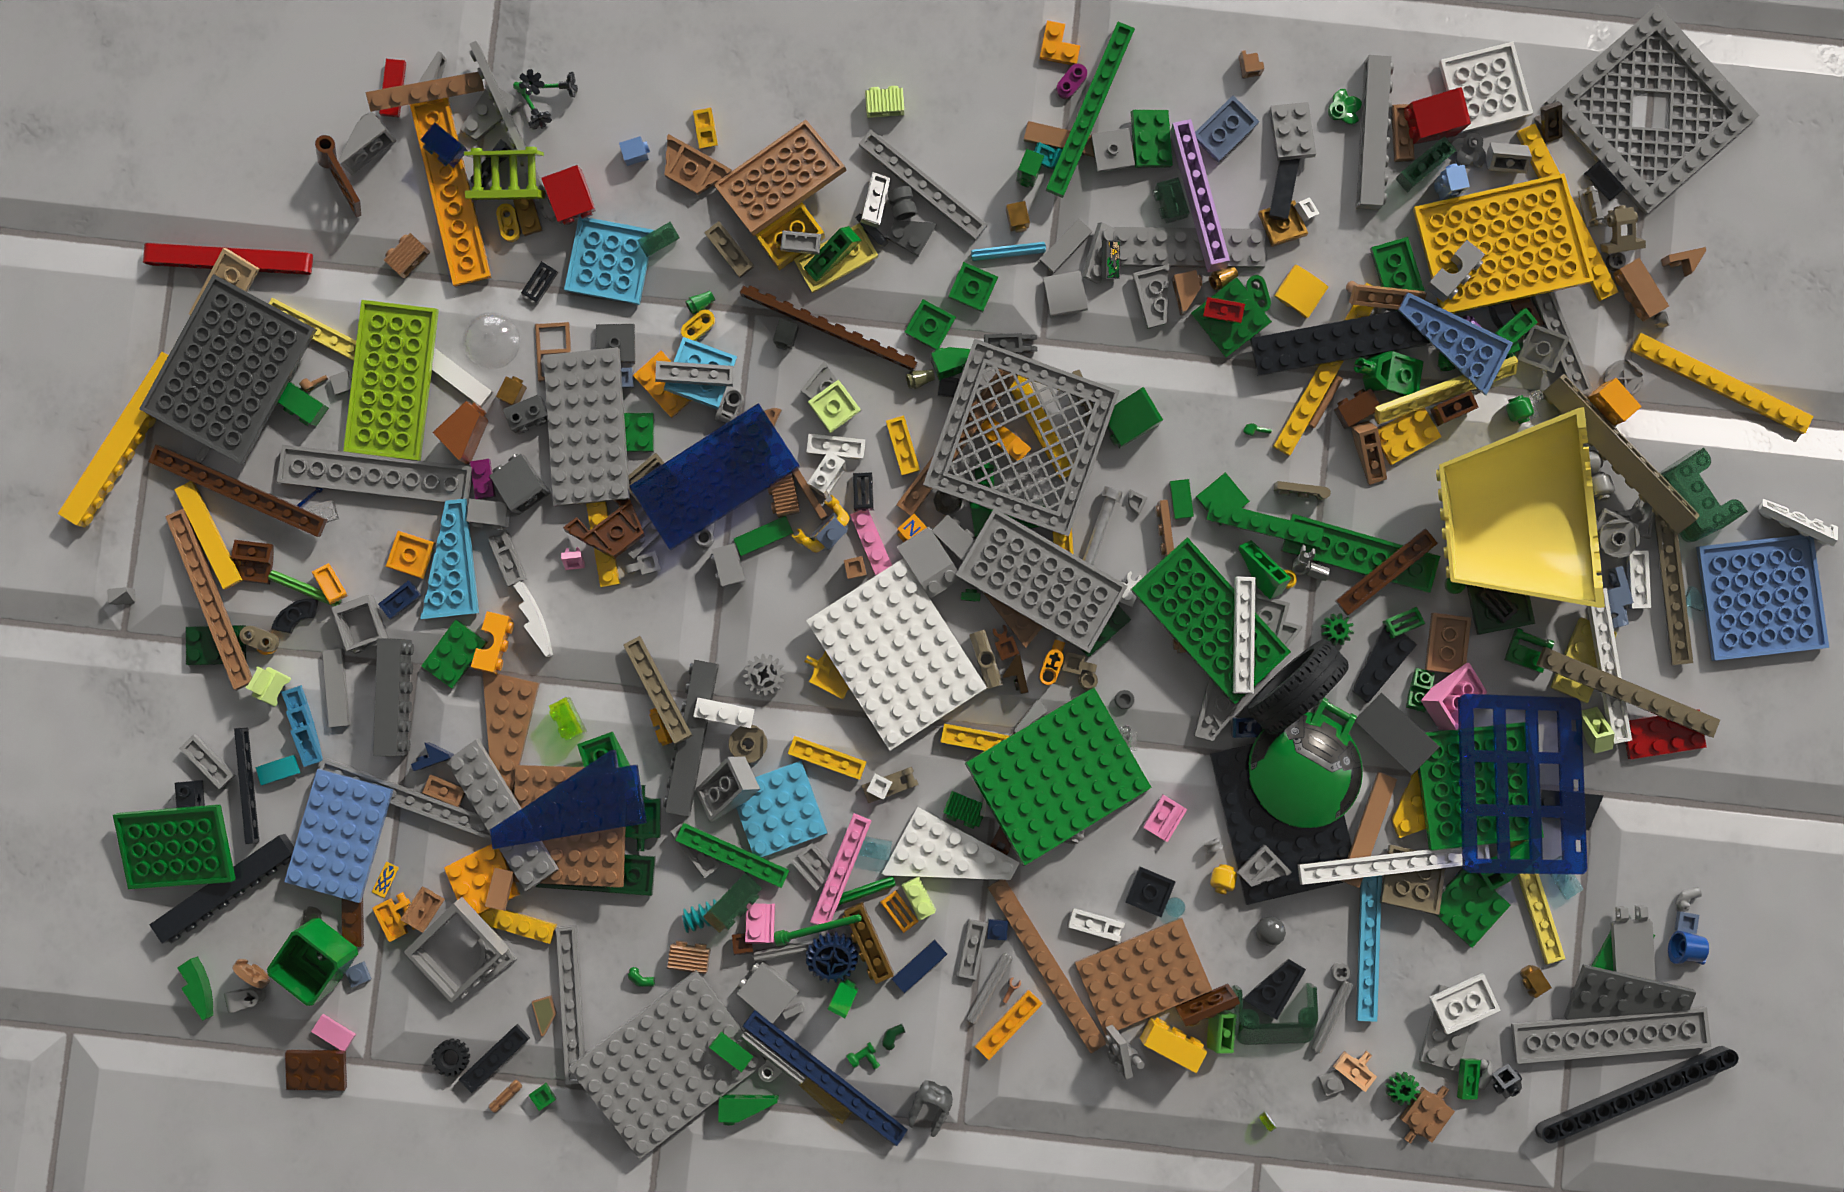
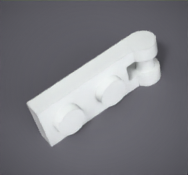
M1076 908L1072 909L1068 924L1069 928L1119 942L1122 937L1120 935L1121 929L1125 926V922ZM1109 925L1114 926L1113 933L1108 932Z

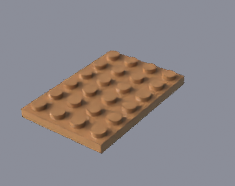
M805 119L717 181L714 186L752 236H755L847 170Z
M1181 917L1075 962L1105 1035H1107V1026L1113 1025L1118 1031L1212 991Z

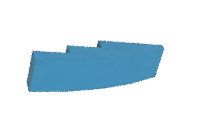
M302 685L282 691L281 693L288 709L286 714L292 727L290 732L303 766L322 761L323 757L318 735Z

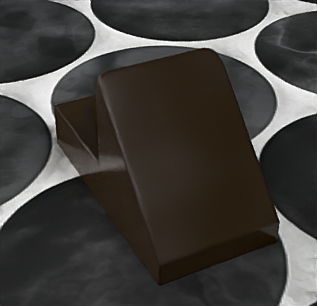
M1557 101L1541 107V115L1534 117V120L1544 142L1548 143L1562 138V103Z
M1016 655L1001 679L1016 676L1017 679L1014 680L1015 690L1020 691V694L1028 693L1021 656Z

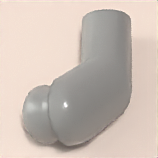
M1697 887L1682 891L1676 901L1677 908L1682 912L1688 911L1690 909V900L1701 897V890Z
M1480 1059L1482 1076L1479 1079V1088L1485 1090L1493 1078V1070L1490 1061Z

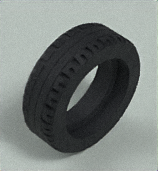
M1323 639L1314 643L1288 663L1255 695L1248 705L1249 714L1267 733L1277 734L1306 714L1336 686L1349 669L1347 659L1328 640Z

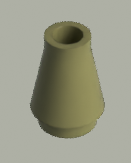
M932 369L910 371V373L906 374L909 389H917L935 380V374Z

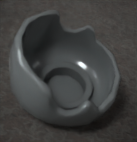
M1271 916L1264 917L1258 922L1256 934L1259 941L1264 945L1277 946L1284 940L1286 930L1281 920Z

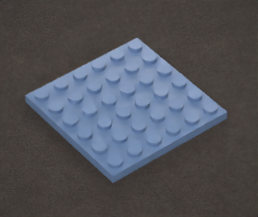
M1795 535L1696 547L1712 661L1829 648L1814 537Z

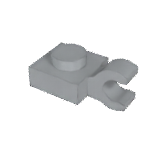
M655 551L637 556V563L625 566L628 574L641 570L642 575L661 570Z

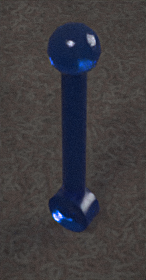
M316 487L315 491L296 506L301 507L317 493H321L323 488Z

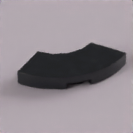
M301 599L288 605L276 616L271 630L292 633L300 621L307 618H315L319 600Z

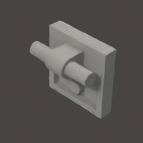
M1113 1025L1107 1026L1105 1041L1110 1049L1108 1058L1111 1064H1115L1117 1072L1121 1073L1125 1079L1132 1078V1065H1136L1138 1069L1144 1068L1141 1056L1136 1049L1127 1044Z

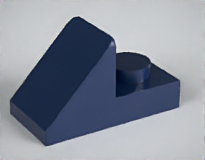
M1232 717L1231 736L1233 738L1257 737L1262 731V727L1253 717Z
M425 742L428 756L424 755L416 758L417 762L412 763L411 766L413 771H419L447 761L454 754L435 744Z

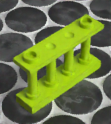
M525 147V150L483 151L482 148H471V151L464 152V156L473 158L474 187H472V190L465 191L466 199H545V191L539 190L538 186H536L535 156H544V152L537 150V147ZM491 157L492 187H490V190H484L482 187L481 158ZM499 157H509L510 186H508V190H502V187H500ZM517 157H528V186H526V189H520L518 186Z

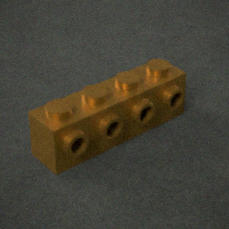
M863 902L845 909L843 918L857 914L862 916L860 922L846 926H850L852 929V940L854 944L858 943L860 947L859 955L862 962L866 961L869 969L866 970L870 980L874 979L875 983L878 984L893 977L894 971Z

